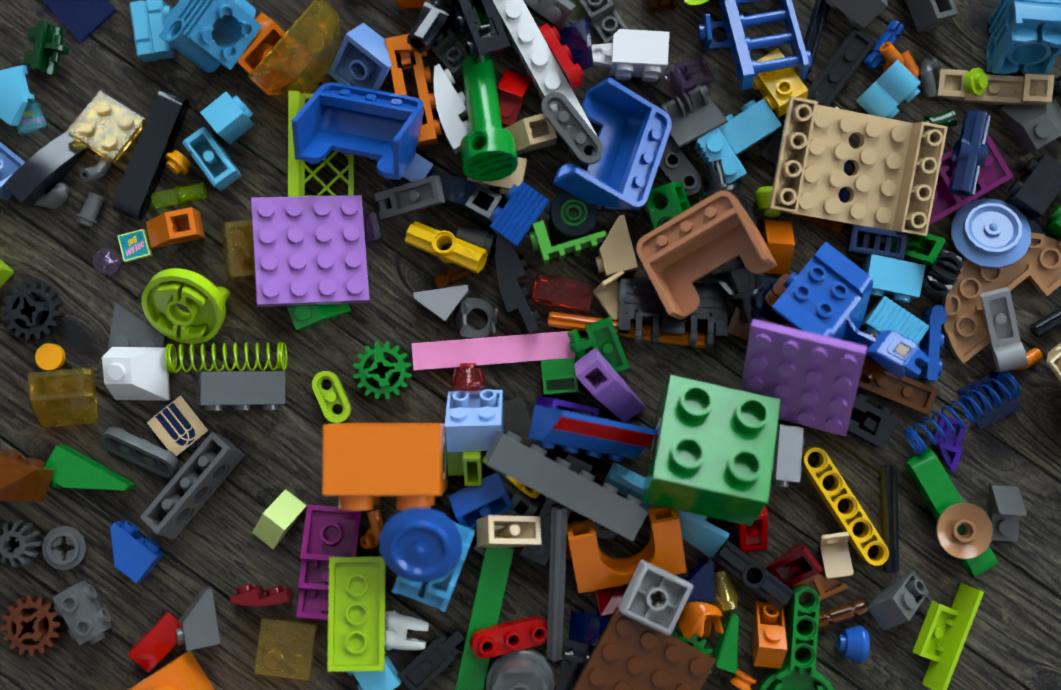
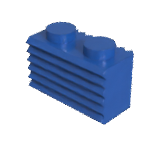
M523 181L519 187L516 184L512 186L505 196L509 201L503 209L498 206L489 218L492 222L490 229L516 248L549 204L547 198Z
M498 472L482 479V486H468L449 496L458 522L472 529L476 527L477 519L488 515H503L504 512L514 508L507 488Z

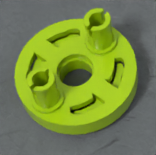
M172 268L163 270L152 277L142 293L141 302L146 318L161 334L181 343L197 344L210 340L219 331L226 317L225 304L230 299V292L224 287H215L208 279L198 273L186 269ZM176 304L185 306L190 313L180 310Z

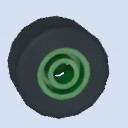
M567 191L558 194L550 206L549 220L551 226L559 236L566 239L575 240L587 236L593 230L598 219L597 205L588 204Z

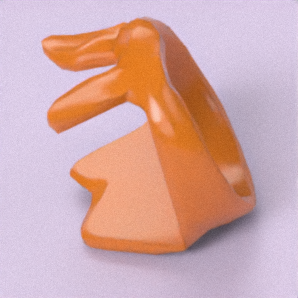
M688 602L685 604L678 619L679 628L685 639L691 638L694 634L702 637L703 632L704 637H709L712 622L716 632L724 633L720 619L722 612L719 608L704 602Z

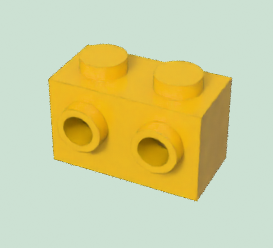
M777 48L756 62L784 58V55ZM793 68L758 73L757 77H754L753 89H759L763 98L778 118L787 113L789 97L807 98L808 89Z

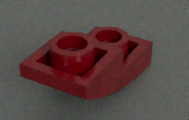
M249 583L236 588L237 593L230 597L231 603L245 606H269L290 601L294 596L291 587L282 589V585H278L265 590L267 594L265 595L262 585L253 587V584Z

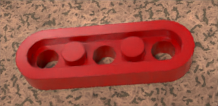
M547 23L538 27L571 89L574 90L582 86L581 79L585 78L584 73L578 63L573 64L571 61L573 57L566 44L562 46L559 42L561 37L556 27H550Z
M532 616L479 629L470 638V648L477 657L487 659L540 646L547 642V622L542 617ZM541 629L540 635L535 636L536 630ZM511 636H516L513 642H508ZM485 642H490L486 649H482Z

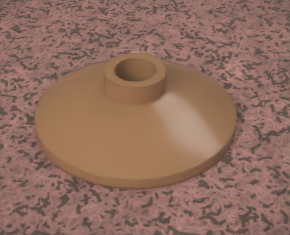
M957 503L946 508L937 521L936 535L939 544L948 554L961 559H970L979 556L988 548L993 536V526L987 513L980 507L971 503ZM959 525H964L965 532L959 535L957 528Z

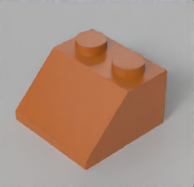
M261 12L255 20L262 27L236 63L273 96L306 61L308 56L272 19Z

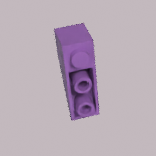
M596 348L574 364L576 377L598 401L624 423L646 408V405Z

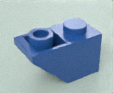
M129 521L113 523L110 530L114 565L135 583H138L148 576L165 553L159 550L160 545L149 537L145 539L138 533L139 529Z

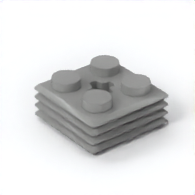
M640 560L618 608L622 614L670 636L693 589V585L647 561ZM658 591V595L661 598L659 601L654 600L652 603L650 596Z

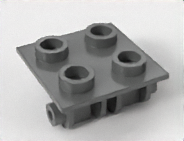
M698 85L696 88L688 91L689 98L686 93H683L682 102L677 96L675 101L671 100L660 105V109L664 110L671 118L672 128L670 136L679 148L728 122L708 97L710 93L706 85L702 87Z

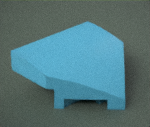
M26 65L0 70V118L10 126L19 125L28 100L35 99L34 94H31L28 89L25 77L28 74Z

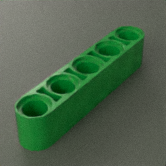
M928 448L922 455L918 454L904 462L908 473L936 521H938L942 512L949 506L964 503L938 457L931 449ZM964 525L958 526L957 532L959 535L965 532ZM990 546L977 557L970 559L958 558L972 578H976L998 565V561Z

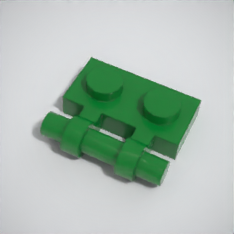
M611 316L586 325L587 337L580 338L577 329L567 333L570 340L569 347L571 352H575L578 361L587 354L585 349L593 347V349L596 348L617 373L630 368Z

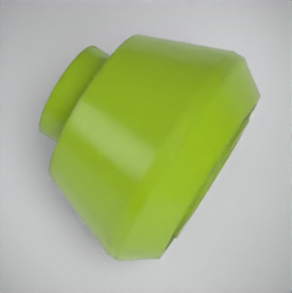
M773 186L758 188L754 193V197L759 211H763L764 216L768 217L780 216L782 211L769 208Z

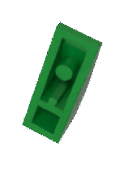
M56 445L45 464V467L54 470L50 485L58 489L63 487L130 490L134 489L136 485L134 482L68 445Z

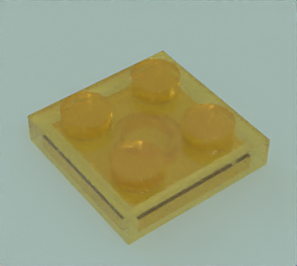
M99 91L69 127L67 133L70 137L112 163H115L144 127L146 120L123 104Z
M263 617L261 619L254 674L309 681L311 679L318 624Z

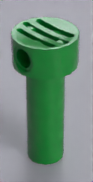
M472 56L462 62L470 132L465 135L460 144L462 167L465 175L471 179L478 181L500 180L511 175L517 169L516 142L513 134L502 128L493 60L475 64Z

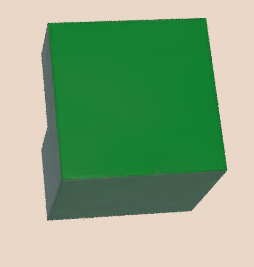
M575 358L541 361L544 395L578 392L574 367Z

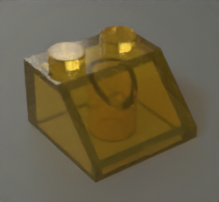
M252 220L224 222L221 224L226 279L254 277Z

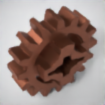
M35 594L28 596L27 600L25 597L17 599V604L7 607L11 613L2 616V619L7 621V624L1 626L0 630L7 631L8 633L3 637V640L10 639L12 641L9 647L11 650L19 647V655L27 653L28 650L30 656L38 654V651L41 654L47 652L49 647H53L58 643L54 637L63 635V632L58 627L65 624V621L58 620L57 616L59 615L53 610L55 602L46 604V596L37 599ZM25 608H37L39 610L32 612L30 609L26 610ZM28 639H33L35 642L38 641V640H39L40 642H39V643H31V642H28L27 640H28Z

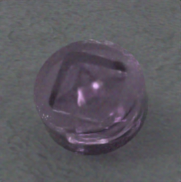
M102 248L94 255L93 265L99 273L110 276L117 274L121 270L123 259L118 251L111 248Z

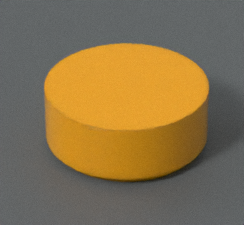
M52 343L41 345L35 354L37 365L44 370L51 371L62 367L66 358L63 348Z

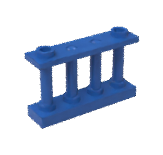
M718 0L741 90L752 88L754 77H757L758 73L797 67L800 79H806L808 68L812 66V57L810 51L805 50L792 0H778L781 10L749 16L739 14V5L764 0ZM784 21L787 33L750 39L744 35L745 27ZM790 44L793 56L762 62L751 60L749 54L751 50Z

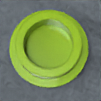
M973 68L965 73L963 86L967 93L981 95L988 85V77L981 68Z

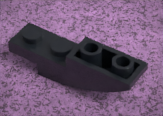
M497 234L495 251L496 273L504 305L508 315L517 310L519 311L528 333L532 334L539 330L537 324L542 321L536 308L530 309L526 299L531 297L525 284L519 285L518 283L519 280L527 277L525 270L529 269L523 254L518 256L514 246Z

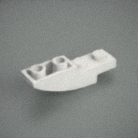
M440 64L434 66L433 80L436 107L447 140L454 153L457 154L461 151V140L466 134L470 133L468 121H461L468 116L466 99L462 91L457 93L454 89L453 84L456 82L448 69L443 71Z

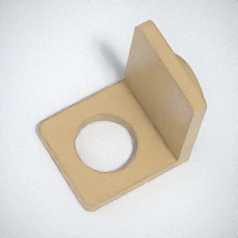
M623 270L600 283L593 291L609 317L611 316L612 321L618 319L617 280L624 274Z
M849 532L826 534L820 537L819 545L827 579L853 576L854 572L848 547Z

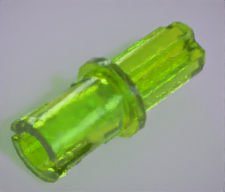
M204 182L182 187L178 184L173 189L152 193L151 200L153 206L158 209L176 204L184 206L186 202L206 199L208 194Z

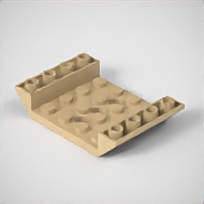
M789 97L769 208L785 213L846 224L927 236L948 127L927 122L910 123L817 105L818 101ZM852 133L857 134L860 138V144L855 149L849 144V137ZM848 160L852 161L855 165V171L850 176L844 172V164ZM843 187L847 188L850 192V198L845 203L839 199V191Z

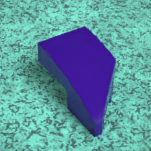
M944 415L956 431L954 435L947 428L946 421L939 416L936 424L944 432L946 440H943L937 430L934 429L933 437L937 442L935 447L948 469L956 471L963 449H960L968 423L963 422L965 429H962L957 424L958 419Z

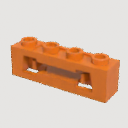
M409 34L385 38L392 65L391 74L395 94L408 96L402 68H399L397 57H401L404 70L414 67L419 99L423 101V110L427 120V124L423 125L422 119L417 148L439 144L437 136L442 135L439 119L434 120L432 109H437L434 93H429L427 84L432 83L430 67H424L423 57H427V52L419 53L414 51L411 45L407 43V36ZM411 57H415L416 65H412Z

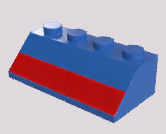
M535 405L528 438L539 440L537 446L554 449L555 444L562 445L561 450L578 454L580 448L585 449V455L601 458L602 453L608 454V459L624 462L625 457L636 459L656 436L657 430Z

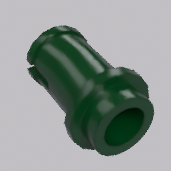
M950 109L933 117L925 116L920 122L950 128L957 126L958 119L947 120L956 116V113Z

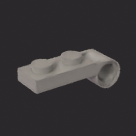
M1004 287L979 294L993 359L998 372L1001 373L1028 366L1027 355L1020 340L1010 289Z

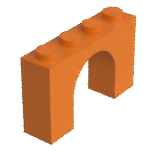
M662 506L647 508L650 526L649 542L641 552L628 558H613L604 554L599 549L593 520L589 519L567 524V536L578 593L593 592L599 589L629 584L640 560L647 561L673 575L687 573L677 510Z

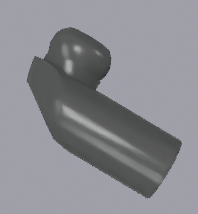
M934 57L929 60L925 58L920 63V82L924 98L937 95L933 72H937L940 65L939 61Z
M99 150L98 154H95V159L98 163L95 166L84 168L80 171L82 181L89 182L105 176L114 163L113 155H110L108 150Z
M64 183L55 184L54 188L47 194H43L34 205L49 209L58 208L67 200L69 187Z

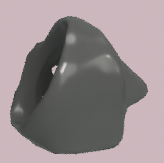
M474 297L464 298L455 313V325L460 335L467 339L485 338L491 332L495 334L498 308L493 310L490 303L483 299ZM474 308L482 309L486 312L488 318L486 326L481 330H474L467 323V315Z

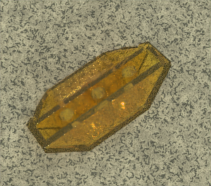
M314 0L248 77L267 95H288V91H300V93L309 94L328 73L341 46L339 14L325 0Z

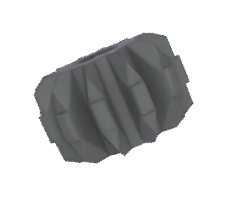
M15 520L14 523L6 522L3 524V529H0L1 563L7 564L10 562L11 567H17L20 563L23 565L29 564L31 557L38 556L39 552L34 547L41 546L42 542L35 539L40 534L38 530L31 532L32 523L23 524V520ZM14 540H15V542H16V541H19L20 546H19V545H15V544H14Z

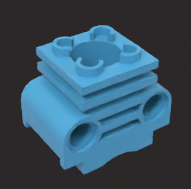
M180 0L163 20L162 23L165 25V28L158 37L166 41L198 68L211 73L220 65L231 70L262 25L254 19L256 9L247 0Z
M999 0L988 20V23L991 24L989 33L992 34L986 48L987 72L1009 74L1022 70V73L1049 75L1056 59L1061 55V0Z
M454 522L462 536V554L456 567L446 576L430 582H414L397 575L392 592L445 612L476 530Z

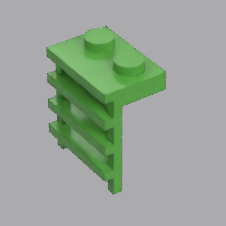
M544 221L533 223V231L529 232L533 251L539 250L543 266L549 265V260L558 257L559 262L564 261L565 255L573 252L574 257L580 256L581 250L587 247L590 252H593L597 244L604 242L603 237L607 236L604 230L552 247Z

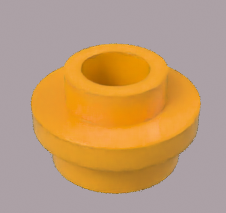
M174 150L172 153L165 155L167 159L166 166L173 173L186 175L189 172L188 168L191 166V163L182 153Z

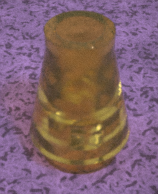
M728 570L712 573L713 605H716L721 611L739 608L737 601L740 600L729 577Z

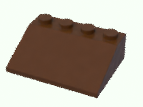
M6 449V451L0 450V501L44 502L54 470L45 467V462L35 458H28L26 460L22 458L23 453L10 449Z

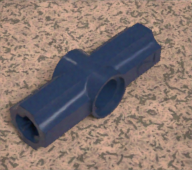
M968 110L964 114L960 138L956 141L951 155L954 167L949 192L954 195L969 197L975 195L979 171L983 167L988 155V146L985 145L991 116L987 112Z

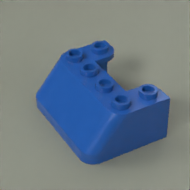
M608 77L587 90L582 103V109L587 118L601 126L597 136L603 144L601 159L593 165H587L585 170L572 163L561 166L557 171L553 184L588 204L636 209L643 206L648 199L672 128V121L664 110Z
M323 84L292 120L295 159L306 161L310 164H317L324 160L331 150L343 152L347 155L354 154L368 157L372 160L379 159L377 163L378 174L386 179L400 180L415 157L424 114L423 101L415 97L346 84Z

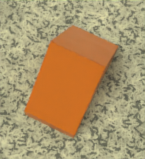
M764 219L763 239L777 263V266L764 274H788L795 247L792 221Z

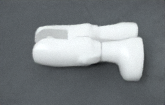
M395 610L385 611V649H425L426 641L406 637L407 629L428 631L429 623L399 614Z

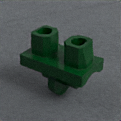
M38 20V26L30 27L28 38L35 44L33 52L25 54L24 65L48 76H56L60 55H69V48L62 45L63 29L55 27L47 21Z

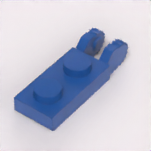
M934 305L924 311L925 317H923V322L928 324L930 328L922 338L921 351L930 360L923 367L920 366V381H938V376L942 373V361L939 360L940 349L944 345V334L941 333V326L947 320V313L943 305Z

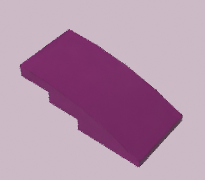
M988 132L985 145L988 146V155L983 167L979 171L975 195L971 197L958 196L949 192L954 162L951 161L952 150L942 155L929 225L1014 177Z
M307 504L300 555L302 562L298 584L297 619L328 621L329 557H359L362 510H339V507Z

